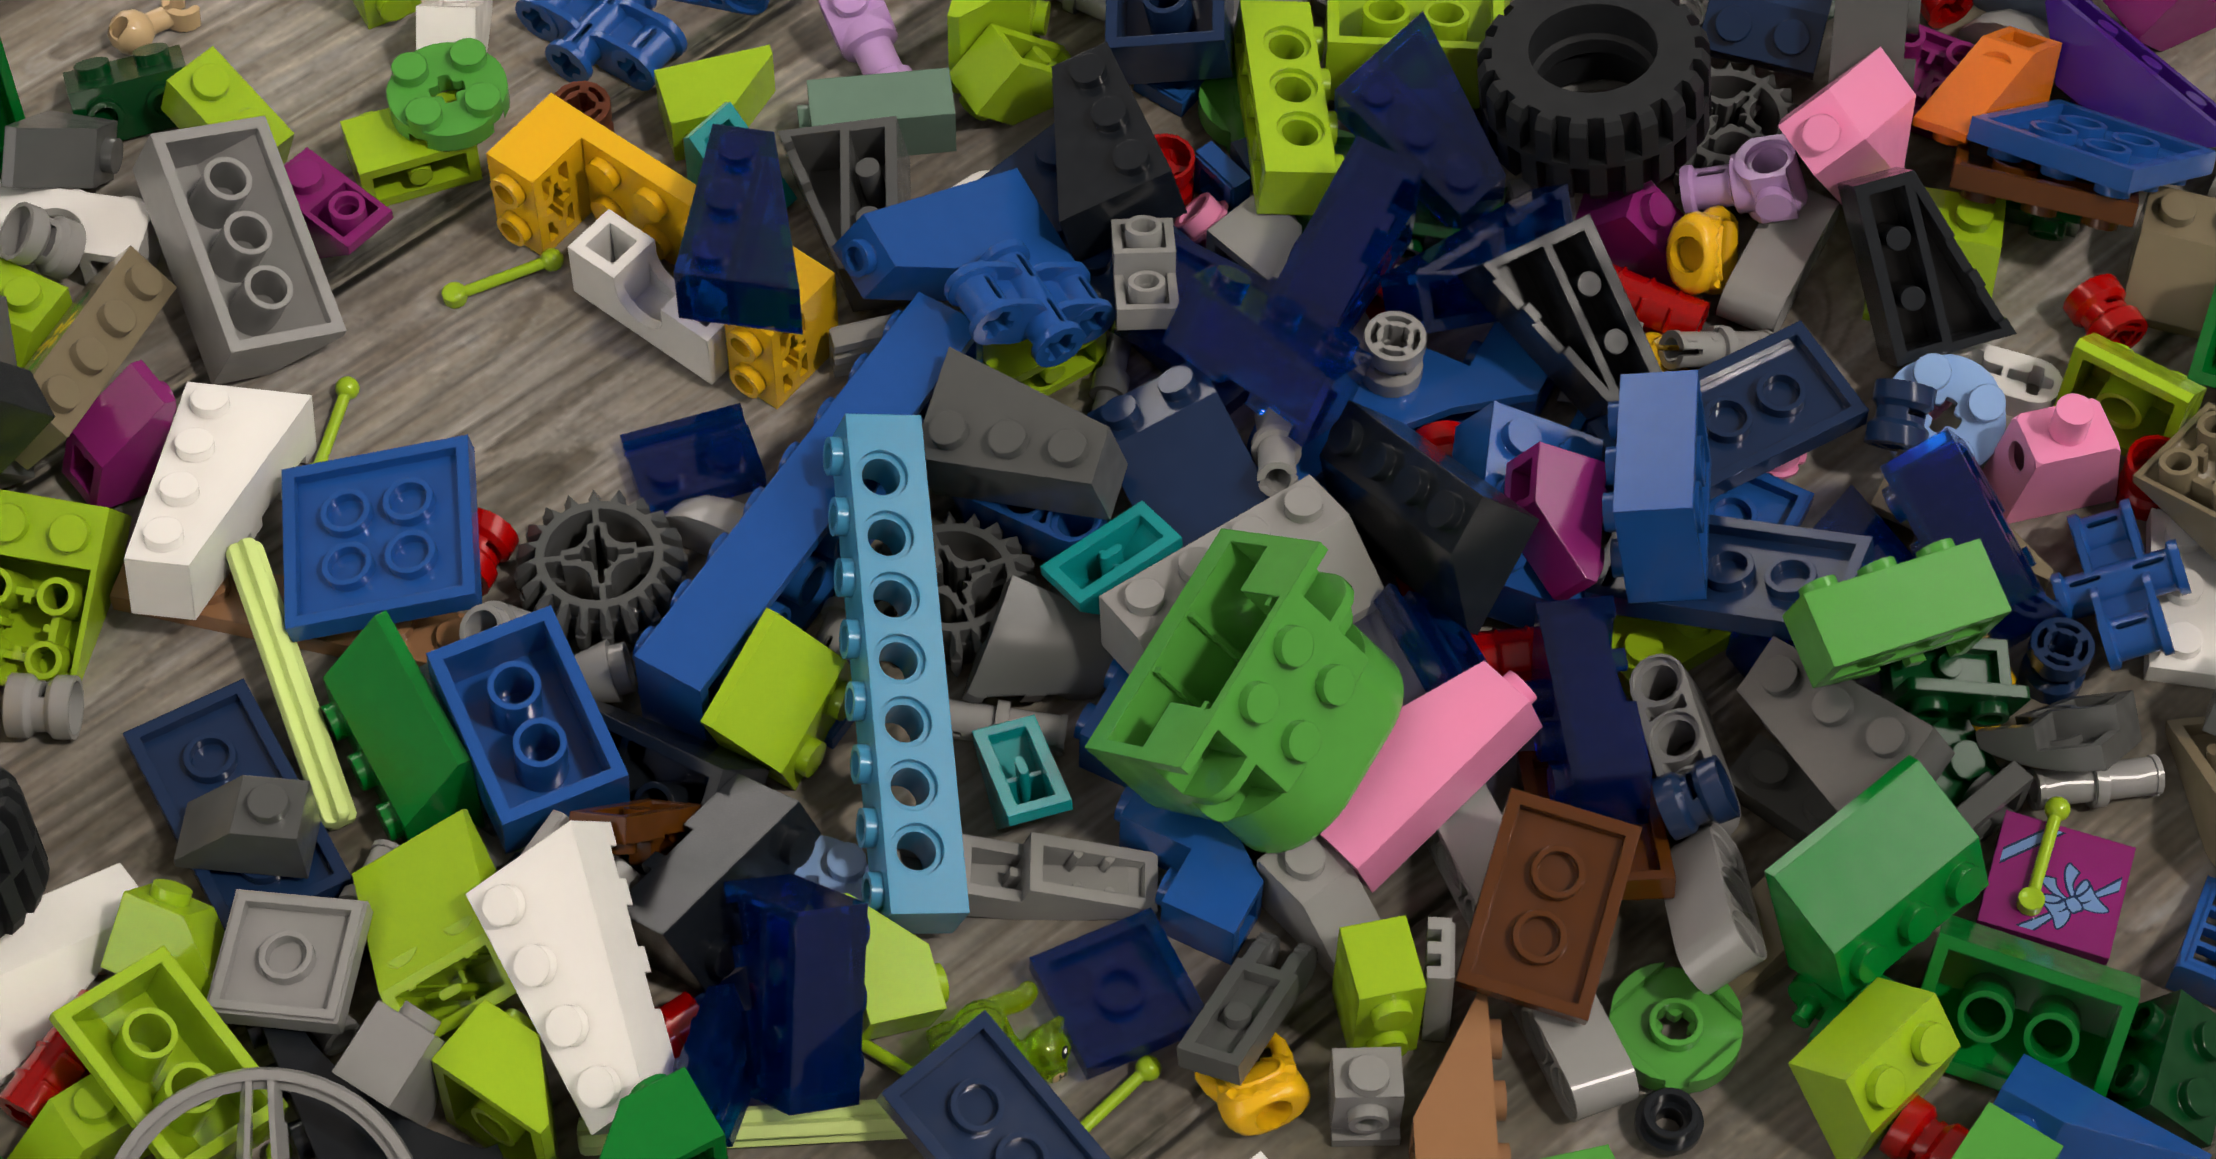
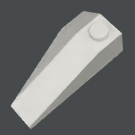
M121 863L44 894L35 912L26 914L24 925L13 935L5 934L0 938V1087L10 1082L15 1075L14 1070L24 1064L36 1048L35 1043L42 1040L53 1026L49 1020L51 1013L72 1001L80 990H86L98 975H105L109 972V970L100 966L124 891L139 887Z

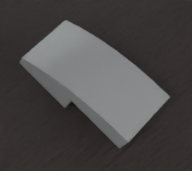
M1137 215L1129 219H1111L1117 330L1179 329L1180 307L1176 278V246L1173 218Z

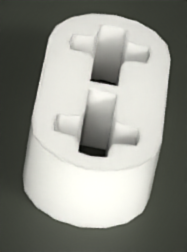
M1986 343L1949 353L1975 361L1994 377L1998 387L2006 397V415L2016 417L2020 413L2052 407L2055 404L2063 378L2059 370L2045 360ZM2027 383L2039 386L2038 395H2031L2026 392Z

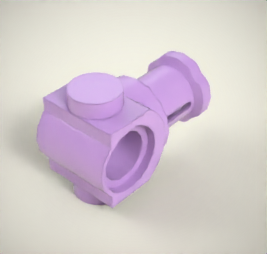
M818 0L826 24L842 57L848 62L857 63L862 75L912 71L909 65L902 64L893 46L897 40L898 33L884 0Z
M1783 133L1749 139L1735 154H1731L1729 164L1695 169L1692 165H1684L1679 169V186L1685 214L1694 211L1701 212L1717 205L1723 207L1735 206L1739 214L1749 213L1754 220L1764 224L1798 219L1799 211L1808 199L1796 151Z

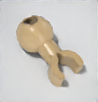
M162 0L160 7L147 13L135 9L123 10L111 19L108 37L113 47L118 49L120 53L130 56L135 49L151 44L156 34L167 29L177 32H189L200 27V7L193 5L188 9L181 10L185 8V0Z

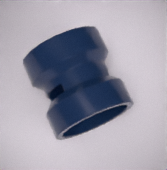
M1891 378L1876 379L1872 400L1877 408L1875 417L1867 422L1864 443L1895 452L1901 449L1910 454H1924L1929 437V432L1924 427L1927 414L1934 410L1937 390L1912 381Z
M2063 617L2045 619L2035 627L2028 642L2027 652L2021 661L2018 677L2021 685L2029 686L2032 699L2042 704L2051 705V703L2065 698L2077 696L2085 680L2086 671L2095 654V642L2091 633L2081 623Z
M1716 755L1695 762L1692 771L1682 775L1668 772L1652 779L1651 784L1656 804L1668 831L1675 840L1696 834L1699 826L1712 820L1722 824L1740 817L1739 805L1733 786L1723 764Z

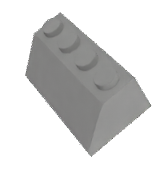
M259 116L150 134L132 170L174 284L177 286L178 295L211 384L218 385L270 375L343 337L347 331L266 117Z
M1309 474L1100 595L1101 643L1130 675L1221 528L1321 542L1328 551L1317 570L1319 572L1337 574L1352 586L1354 590V602L1351 606L1353 624L1388 604V594L1349 513Z

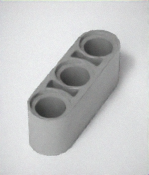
M1807 189L1808 199L1799 211L1798 219L1764 224L1759 223L1725 285L1718 303L1716 315L1753 331L1768 329L1773 333L1779 331L1831 235L1840 212L1841 203Z
M1660 653L1648 656L1640 661L1632 671L1629 680L1630 693L1657 777L1668 772L1682 775L1692 771L1695 762L1716 755L1727 772L1738 801L1705 696L1698 684L1681 662L1671 655ZM1677 686L1671 696L1658 701L1660 695L1666 689ZM1695 740L1694 745L1689 751L1683 755L1675 756L1677 750L1683 744ZM1741 810L1740 817L1719 824L1730 836L1738 827ZM1711 821L1701 824L1698 830L1707 825L1708 823H1710Z
M1713 821L1699 829L1696 834L1688 836L1670 848L1676 875L1675 897L1664 899L1678 960L1692 983L1707 995L1717 991L1767 958V950L1743 857L1730 835Z

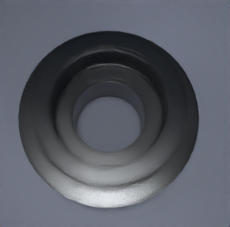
M1662 1088L1645 1096L1639 1103L1634 1117V1128L1639 1140L1651 1151L1667 1156L1680 1155L1691 1150L1698 1143L1704 1127L1703 1114L1698 1104L1688 1093L1677 1088ZM1662 1118H1669L1674 1120L1680 1129L1678 1131H1667L1660 1128L1656 1121Z

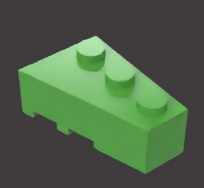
M1952 538L1942 539L1917 551L1915 554L1917 558L1897 564L1895 557L1889 556L1860 568L1857 571L1858 577L1838 582L1835 575H1827L1802 586L1798 590L1800 597L1782 617L1812 688L1875 675L1881 671L1880 666L1899 660L1903 661L1905 667L1919 665L1926 661L1924 652L1946 646L1950 657L1967 653L2012 611L1981 539L1979 538L1957 546Z

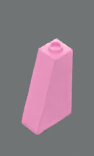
M1482 661L1402 706L1392 732L1351 800L1337 819L1319 835L1353 867L1360 882L1373 893L1543 727L1532 706V703L1537 700L1536 694L1513 671L1509 670L1502 677L1486 661Z

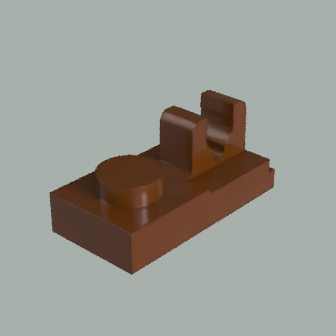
M642 799L570 811L569 821L611 822L617 846L611 848L614 855L629 854V864L642 867V863L655 851L666 856L682 841V832L685 831L683 824L703 805Z

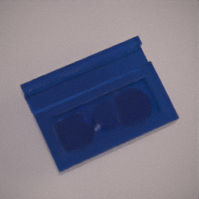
M740 403L620 435L622 451L626 457L638 498L644 497L650 507V513L663 510L664 514H666L677 504L690 498L710 495L727 499L753 492L760 486L764 488L767 486L766 473L749 426L745 422Z
M1389 583L1373 601L1426 692L1433 690L1482 661L1487 662L1470 632L1422 597L1421 594L1409 590L1402 597L1396 585Z
M734 983L709 986L707 988L698 1013L691 1020L690 1032L680 1057L675 1059L673 1065V1072L684 1066L725 1133L727 1147H733L765 1063L762 1054L753 1056L750 1050L755 1036Z

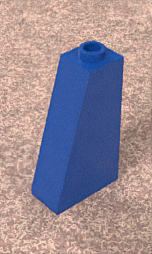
M1018 168L865 213L832 246L863 299L912 300L918 292H921L937 301H948L944 296L943 288L953 272L965 264L978 261L986 250L1006 239L1015 238L1023 241L1029 250L1030 258L1028 261L1032 267L1045 262L1075 261Z

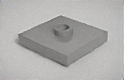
M236 889L207 1001L224 1023L343 1035L373 915L369 902Z

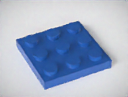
M2061 99L1972 116L1967 140L1987 146V155L1992 158L2014 163L2022 162L2025 159L2040 164V173L2045 176L2066 181L2076 180V177L2095 183L2093 190L2096 193L2116 199H2129L2131 193L2139 191L2158 192L2160 186L2168 184L2186 185L2189 179L2212 174L2216 160V150Z
M468 434L281 469L285 630L292 642L362 630L374 615L386 610L393 623H400L470 610L472 607L482 604L475 450Z

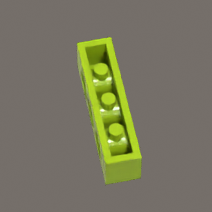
M1239 1L1234 26V65L1244 133L1247 140L1256 214L1328 216L1334 191H1342L1344 187L1343 154H1335L1334 151L1338 136L1336 111H1328L1327 108L1331 92V76L1328 68H1321L1320 66L1324 49V34L1321 26H1314L1310 2Z

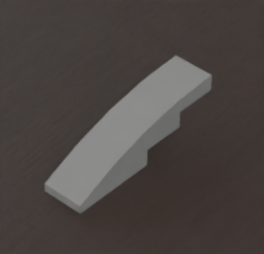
M1031 832L1024 844L962 834L970 909L968 916L1013 920L1087 921L1152 918L1158 911V905L1155 904L1158 890V855L1153 852ZM897 849V856L904 866L912 870H922V864L913 852L907 849Z

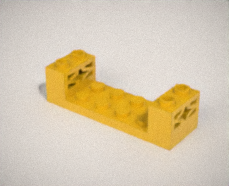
M550 93L486 153L491 180L490 187L493 192L497 216V227L502 235L516 246L525 245L541 256L546 249L555 248L591 212L598 219L610 209L655 239L659 260L665 259L685 272L690 280L703 271L733 291L735 294L723 305L729 375L733 384L744 395L750 398L759 397L778 409L829 358V329L839 326L835 272L553 93Z

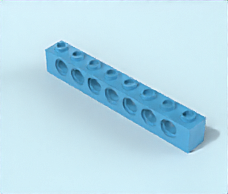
M845 413L832 437L825 439L823 467L825 474L834 478L835 497H832L830 500L828 524L830 534L832 536H839L841 558H837L835 562L834 589L837 597H844L846 619H843L840 625L839 648L842 658L850 659L852 681L847 683L845 690V713L848 721H855L857 744L853 745L851 751L850 771L853 783L861 784L863 808H859L856 817V838L860 848H867L869 872L864 873L862 880V902L912 934L953 933L970 914L922 419L921 415ZM863 479L878 482L885 489L887 495L873 493L865 486ZM876 539L882 541L890 548L892 556L877 553L870 546L868 540ZM874 600H883L890 603L896 609L898 617H889L882 614L876 608ZM879 661H888L898 666L904 675V679H894L886 675L881 669ZM885 723H894L904 728L909 735L910 742H900L892 738L886 730ZM891 786H901L909 790L915 798L916 806H907L900 803L892 794ZM897 849H907L913 852L919 858L922 870H912L904 866L897 856Z

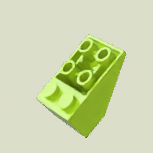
M0 489V686L5 687L7 678L11 673H32L39 680L51 681L56 675H77L82 681L111 605L109 595L124 562L132 516L108 507Z
M461 809L352 873L358 900L368 901L373 911L367 943L378 992L383 1003L399 1012L407 1000L442 1023L434 1035L445 1042L455 1033L484 998L504 1012L508 1008L519 1010L524 1007L466 896L467 892L497 872L467 809Z

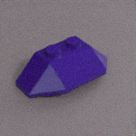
M2091 0L2045 1L2050 39L2062 42L2055 73V84L2071 97L2070 103L2207 148L2216 147V103L2097 7Z

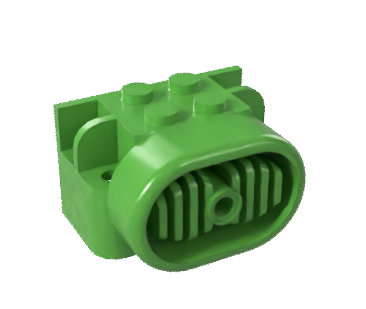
M1221 528L1088 740L1085 748L1147 803L1160 809L1220 822L1252 850L1261 853H1282L1298 848L1317 837L1345 809L1398 720L1404 698V683L1396 664L1353 624L1351 606L1354 602V590L1352 586L1337 574L1319 572L1317 570L1328 551L1321 542Z

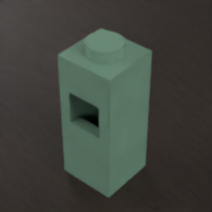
M949 67L807 80L808 104L797 105L799 128L897 116L908 155L956 151V115Z

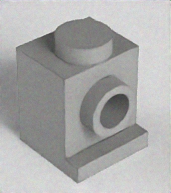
M1401 1047L1332 1048L1327 1083L1331 1147L1400 1145V1122L1405 1098Z

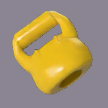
M1721 205L1709 207L1703 212L1694 211L1686 213L1673 225L1666 247L1667 270L1672 282L1684 293L1690 295L1701 293L1721 295L1738 262V221L1731 211Z
M1276 1032L1265 1047L1271 1049L1272 1056L1260 1058V1061L1254 1064L1241 1086L1194 1071L1195 1080L1204 1093L1217 1102L1223 1122L1229 1129L1240 1135L1253 1136L1274 1131L1300 1116L1310 1103L1311 1094L1308 1083L1297 1070L1294 1055L1286 1040Z

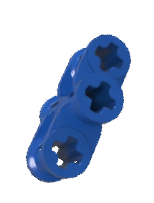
M519 0L515 6L516 14L521 23L538 38L550 42L545 48L547 61L568 82L588 81L593 74L592 67L597 64L600 68L625 81L633 88L649 91L655 85L654 70L663 68L671 58H679L687 50L688 43L682 30L665 15L652 11L656 7L657 0Z
M1006 239L996 243L986 250L978 261L965 264L953 272L944 285V296L952 306L960 307L970 322L969 334L973 340L980 345L1014 344L1029 339L1033 345L1031 355L1041 367H1053L1066 362L1080 350L1084 343L1093 341L1104 334L1112 326L1116 318V310L1112 304L1106 299L1099 298L1090 285V272L1082 262H1045L1032 267L1028 261L1030 258L1029 250L1023 241L1019 239Z
M2129 498L2120 500L2118 508L2088 517L2080 518L2076 513L2066 516L2084 572L2063 577L2059 572L2052 574L2050 580L2061 617L2076 621L2077 619L2096 614V623L2111 671L2121 669L2123 661L2161 651L2165 656L2175 654L2164 613L2157 596L2178 591L2182 596L2192 593L2176 539L2166 541L2164 549L2144 554V545Z

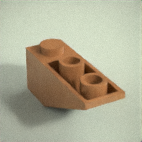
M1477 993L1413 1117L1408 1145L1409 1159H1511L1510 1144L1498 1143L1497 1122H1505L1507 1116L1505 1080H1494L1492 1060H1501L1502 1023L1501 1019H1489L1488 996Z

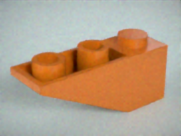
M2012 26L1982 36L1913 117L1912 126L1933 132L1932 138L1939 143L1958 146V144H1967L1969 142L1967 135L1972 116L2049 101L2062 42Z

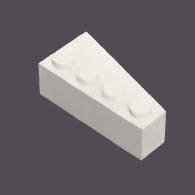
M197 382L186 383L124 556L131 613L196 620L231 571L225 556L227 547L239 542L243 538L252 537L254 539L263 526L262 516L274 499L282 500L281 469L297 467L300 463L307 464L316 452L317 444L312 395Z
M570 820L467 892L466 896L591 1135H601L609 1133L620 1099L629 1095L638 1083L652 1075H669L678 1069L662 1010L654 1008L646 978V973L651 972L645 947L638 946L627 908L633 906L626 878H619L611 849L617 846L611 822Z

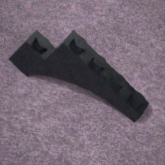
M244 1025L254 1050L265 1045L268 1047L274 1063L264 1067H279L308 1072L336 1082L356 1093L375 1107L390 1122L403 1139L413 1159H504L498 1144L483 1149L423 1127L387 1108L332 1073L335 1065L313 1044L305 1031ZM282 1090V1097L286 1102H291L297 1116V1120L289 1122L287 1125L300 1159H388L374 1138L344 1112L316 1098Z

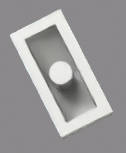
M426 0L417 5L416 50L432 44L473 38L482 42L487 52L493 0Z

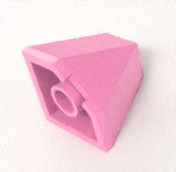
M1880 46L1781 118L1778 127L1813 175L1842 205L1837 183L1894 167L1904 168L1916 94Z

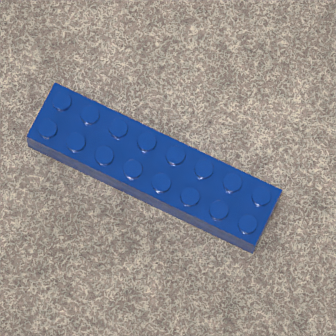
M918 292L904 311L898 309L891 315L883 330L882 339L870 354L863 353L858 357L851 368L848 382L836 398L828 397L822 403L816 413L813 427L801 442L795 441L789 445L780 460L778 472L765 488L760 486L753 491L745 504L742 518L729 534L723 532L716 538L708 552L706 564L693 580L686 579L680 584L673 595L670 610L656 627L649 626L637 640L633 650V660L635 662L638 694L644 718L718 744L700 721L766 607L779 613L800 629L806 631L822 610L825 601L835 593L834 567L837 558H841L839 536H832L830 534L828 524L829 504L831 498L835 497L833 476H827L824 472L823 448L825 439L832 437L845 413L921 415L923 425L949 346L983 363V345L977 344L969 334L970 322L963 313ZM863 479L865 486L870 491L879 495H887L885 489L878 482ZM869 539V540H868L870 546H871V544L874 542L875 539Z

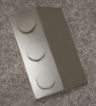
M2160 186L2158 192L2147 193L2135 227L2123 286L2126 292L2124 301L2127 305L2138 308L2147 321L2149 328L2199 339L2216 284V198Z

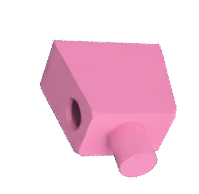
M2071 393L2062 396L2056 406L2020 413L2012 418L1981 475L2000 517L2007 524L2115 501L2121 450L2101 403L2095 399H2088L2083 395Z

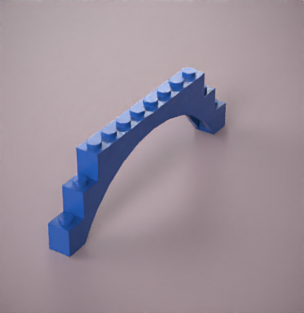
M1495 321L1484 342L1478 340L1472 342L1463 363L1426 348L1423 356L1422 379L1418 387L1408 395L1399 398H1385L1374 394L1365 386L1361 376L1308 354L1296 375L1287 373L1284 376L1274 400L1285 402L1293 409L1294 414L1292 417H1295L1294 430L1301 439L1302 453L1296 465L1298 481L1310 474L1327 491L1319 455L1327 442L1331 427L1339 419L1348 400L1398 420L1416 431L1422 426L1436 421L1450 420L1462 423L1493 401L1539 417L1556 388V384L1501 323ZM1256 424L1251 431L1246 446L1250 456L1251 440L1254 434L1257 432ZM1113 659L1104 679L1103 687L1106 689L1097 705L1089 702L1084 707L1075 726L1074 738L1079 740V767L1125 787L1114 812V820L1120 822L1119 847L1153 852L1158 855V867L1167 870L1155 897V904L1161 906L1160 933L1232 966L1261 914L1264 881L1256 870L1243 843L1220 822L1160 809L1147 803L1085 748L1088 740L1129 676L1122 666Z

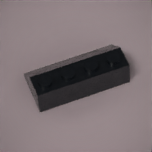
M1348 400L1339 419L1331 427L1327 442L1319 455L1327 492L1349 513L1370 557L1465 630L1478 635L1536 528L1539 519L1406 424Z

